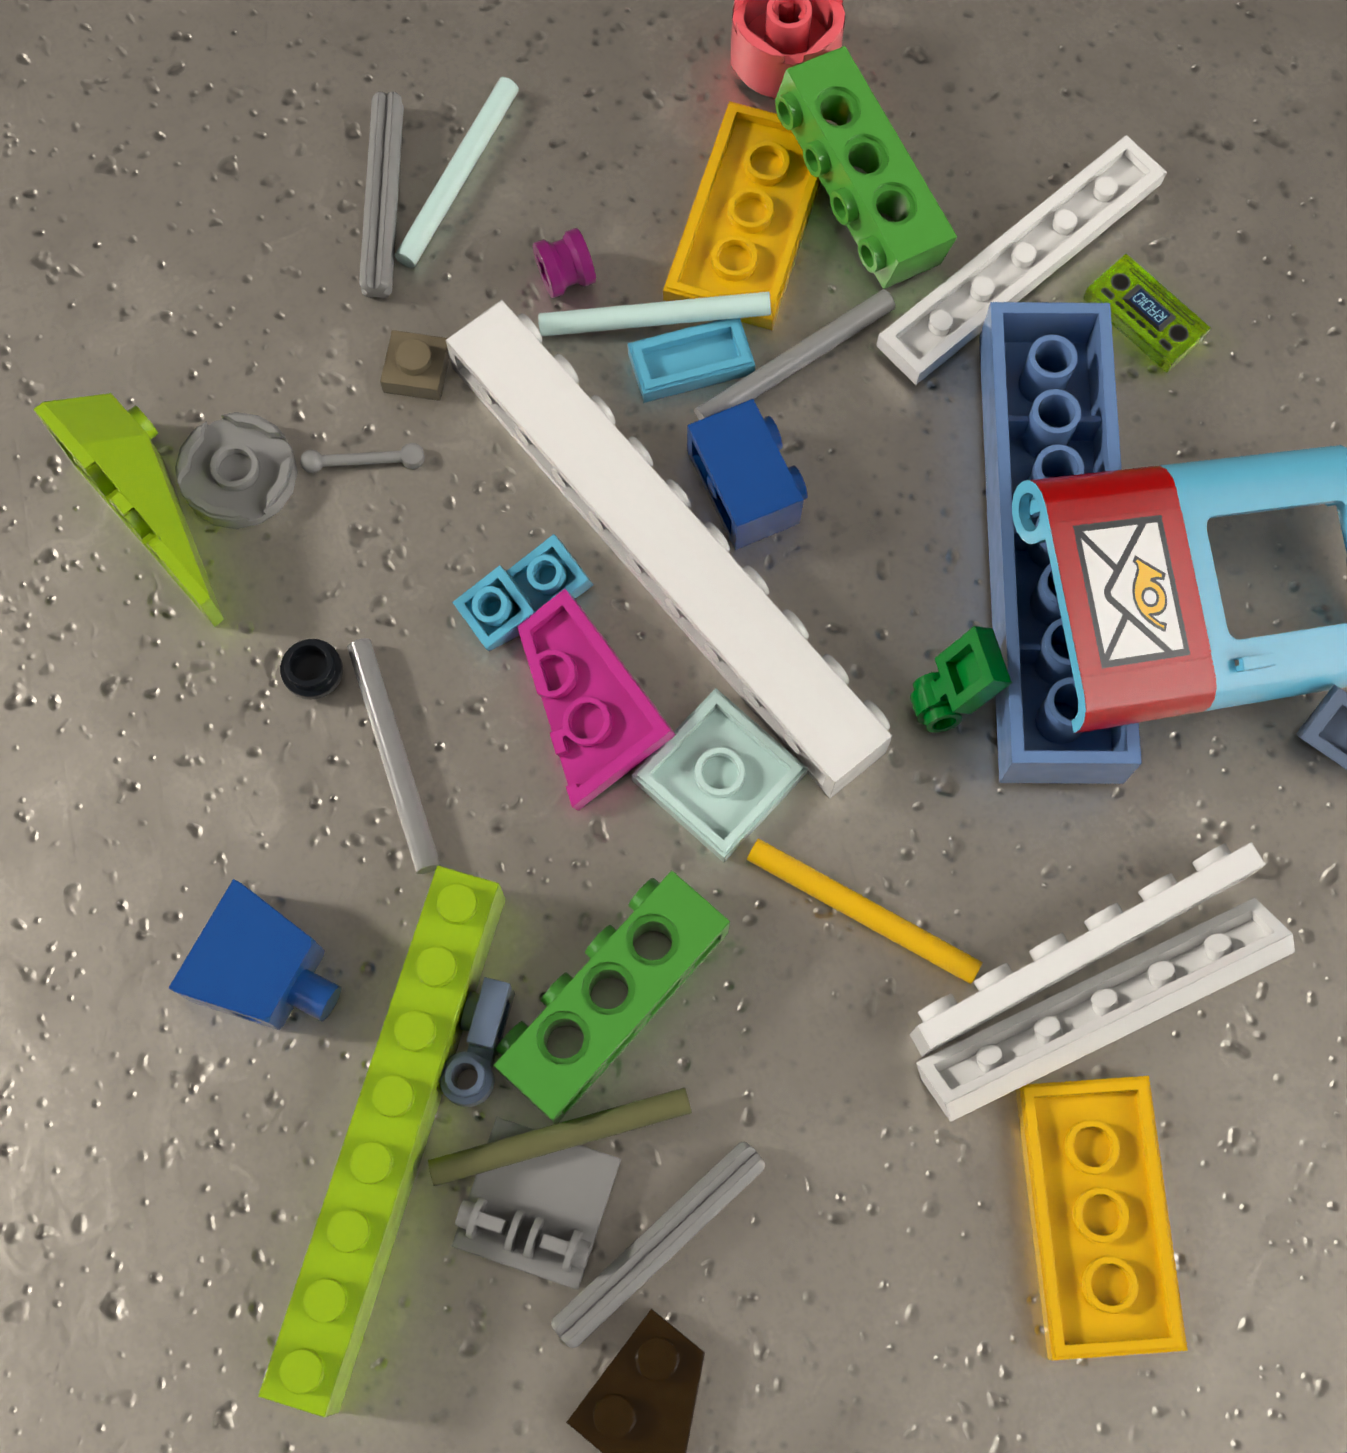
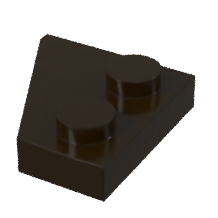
M651 1309L566 1423L602 1453H686L705 1352Z

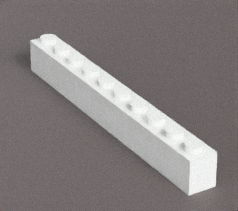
M501 300L446 339L454 371L780 743L808 768V775L829 798L833 797L886 753L892 735L888 731L890 723L880 708L868 699L862 702L847 686L849 678L842 666L829 654L821 657L807 641L809 634L801 620L788 609L783 612L778 609L767 596L769 589L758 572L749 565L742 568L728 553L730 546L721 531L711 522L703 525L690 510L691 502L680 485L673 479H668L665 482L651 467L653 466V460L644 445L633 436L628 440L615 427V417L607 404L597 395H593L590 398L577 384L579 383L578 376L571 364L561 354H556L553 357L541 344L542 337L540 332L527 315L521 313L516 316L504 301Z

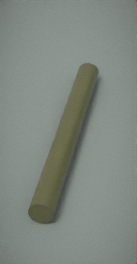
M684 1087L428 1160V1167L433 1185L438 1186L691 1114L692 1111L687 1092Z

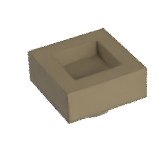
M392 330L380 380L383 393L440 401L450 359L446 339L448 338Z

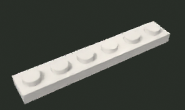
M1125 135L878 335L876 346L917 385L981 333L990 302L1020 301L1162 184L1167 171L1131 138Z
M1252 842L1231 853L1226 843L1222 844L1192 862L1197 870L1193 875L1177 882L1173 874L1170 873L1141 889L1138 893L1143 899L1142 903L1125 912L1122 911L1118 903H1115L1084 921L1089 932L1068 942L1064 934L1060 933L1030 950L1029 953L1034 962L1013 973L1008 963H1005L974 981L979 990L976 994L957 1003L951 993L926 1006L918 1012L923 1023L917 1025L909 1035L923 1057L1245 880L1266 865Z
M1253 898L916 1062L921 1080L951 1122L1295 953L1293 933L1256 898Z

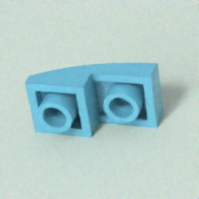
M553 534L508 570L499 565L452 603L485 649L491 651L518 637L519 631L517 626L562 590L566 589L576 599L594 584L562 541Z

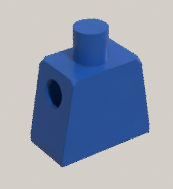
M234 879L168 987L192 1003L276 1030H280L284 1026L294 1007L323 1022L334 1009L342 989L341 986L314 973L324 956L325 950L309 935L245 885Z

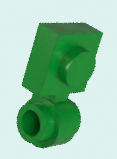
M974 626L935 657L939 672L928 673L916 679L912 685L914 691L910 696V700L918 723L925 725L928 732L939 733L959 725L962 722L961 713L972 714L1009 686L1012 681L993 628Z

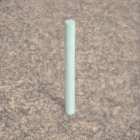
M501 77L396 251L395 258L402 265L414 268L516 97L519 87L513 80Z
M768 291L539 313L538 322L541 337L767 316L771 315L770 292Z

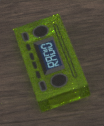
M1128 254L1122 256L1087 287L1083 296L1087 303H1110L1112 325L1166 373L1197 347L1211 330L1209 325Z

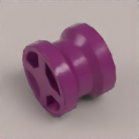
M578 228L566 231L563 238L551 243L543 239L533 243V252L541 278L552 299L564 295L566 288L572 285L579 284L587 287L596 283V274L591 255Z

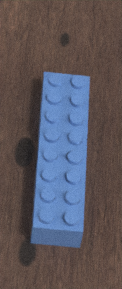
M990 302L979 336L992 628L1012 681L1009 686L995 696L999 783L1124 784L1142 764L1139 723L1074 734L1071 721L1075 719L1078 713V698L1046 542L1028 544L1023 541L1016 531L1012 516L1013 495L1017 486L1022 481L1122 470L1110 303ZM1040 517L1031 518L1036 528Z

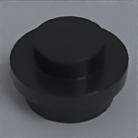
M306 639L295 643L286 651L281 661L280 674L285 686L292 694L302 699L314 700L323 698L336 689L343 675V663L337 650L329 643L319 639Z

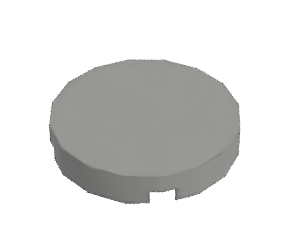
M238 412L221 415L222 420L214 421L210 425H208L207 421L193 429L180 447L175 466L176 478L181 494L194 513L215 526L234 529L261 524L278 513L293 494L298 473L292 447L280 429L259 415Z

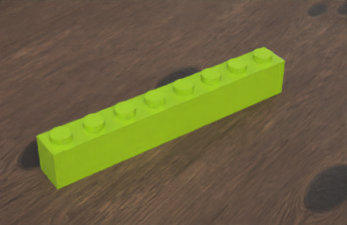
M438 865L436 867L258 1397L324 1418L337 1414L340 1411L441 1101L443 1091L440 1086V1079L447 1059L456 1054L463 1033L460 1026L464 1006L471 991L476 992L505 904L506 898L500 884Z

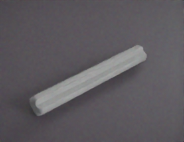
M379 91L372 97L359 276L361 292L369 298H386L392 292L404 112L402 98L396 92L385 93Z
M745 1141L735 1146L553 1318L551 1325L567 1346L571 1348L578 1347L764 1170V1160L755 1149Z

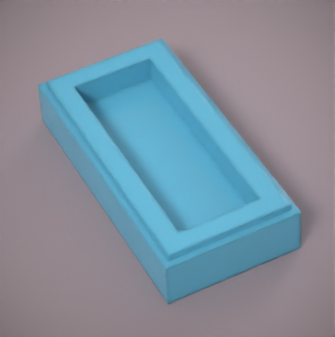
M740 318L716 320L627 343L628 355L643 403L746 377L755 371V362Z

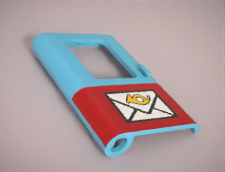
M1336 445L1026 480L1017 486L1012 501V516L1017 533L1028 544L1046 542L1078 698V713L1075 719L1071 721L1074 734L1330 690L1334 684L1339 688L1347 687V623L1247 639H1235L1231 636L1227 628L1207 533V522L1210 518L1325 504L1337 507L1347 554V447ZM1040 517L1037 528L1032 522L1031 518ZM1235 660L1239 661V665L1235 666Z

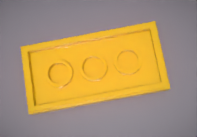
M729 101L663 288L664 301L769 291L771 315L740 318L743 323L773 330L821 185L819 177H814L808 171L803 158V150L793 132L784 128L776 113Z
M1149 1076L1026 1084L1016 1089L1048 1360L1188 1351Z

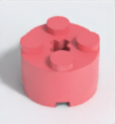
M734 0L730 61L732 69L748 87L775 100L786 69L842 47L845 25L843 0Z

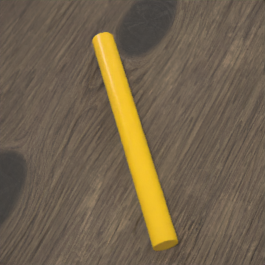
M759 838L752 847L747 861L970 985L975 979L983 963L982 961Z

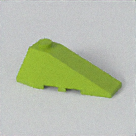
M112 393L45 401L34 408L35 413L84 478L212 625L216 627L224 620L165 463L151 441L159 433L146 415L136 405L127 411Z

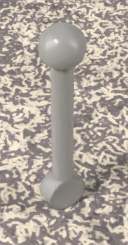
M408 443L403 446L401 451L321 455L316 450H308L302 454L300 464L309 473L318 472L322 467L384 463H403L409 469H417L424 463L425 456L420 445Z

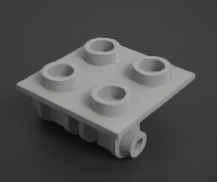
M496 1117L488 1143L534 1129ZM578 1145L477 1174L468 1200L464 1199L460 1206L455 1226H458L452 1247L579 1290L621 1159Z

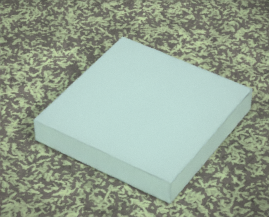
M715 688L674 731L676 736L656 750L632 774V781L724 863L807 774L808 768Z

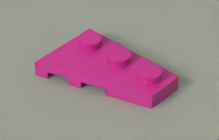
M564 589L520 623L517 628L537 694L541 696L552 731L550 732L553 747L556 755L560 757L568 783L566 789L571 806L579 811L671 740L676 734L572 594Z

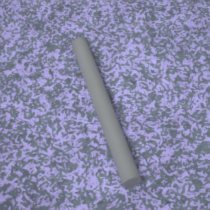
M885 289L874 294L697 407L695 414L698 420L757 398L894 310L896 305L893 297Z
M370 639L355 640L348 644V652L417 874L435 871L437 865L441 866L374 649Z

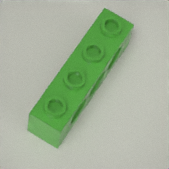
M846 46L786 69L775 99L778 118L784 128L793 132L801 146L808 171L814 177H819L830 196L831 208L836 219L842 225L848 227L858 245L859 257L865 269L870 273H874L882 288L886 289L941 265L957 239V235ZM826 120L833 121V122L836 123L837 125H833V124L827 122ZM853 167L861 168L866 173H861L855 170ZM879 213L890 216L895 222L884 219Z
M672 870L660 883L655 878H651L638 890L628 904V907L634 911L617 930L612 925L605 927L587 947L585 954L590 960L574 978L567 972L561 975L541 999V1002L546 1006L543 1012L530 1026L523 1021L516 1024L496 1048L501 1057L494 1064V1067L554 1124L562 1120L729 932L730 921ZM649 931L663 933L671 942L669 952L657 960H648L641 957L636 952L634 946L642 934ZM606 978L618 979L628 989L624 1002L612 1009L601 1008L591 999L594 986ZM562 1026L575 1027L584 1036L583 1045L579 1052L569 1058L555 1057L547 1049L549 1036L554 1030Z

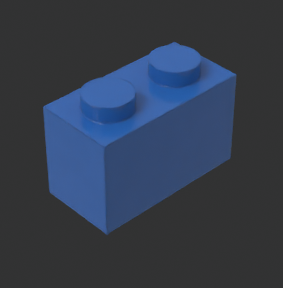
M754 399L687 425V452L735 550L800 524L803 502L808 498L807 488L800 471L794 465L787 467L779 451L783 445L774 420L771 416L762 417Z

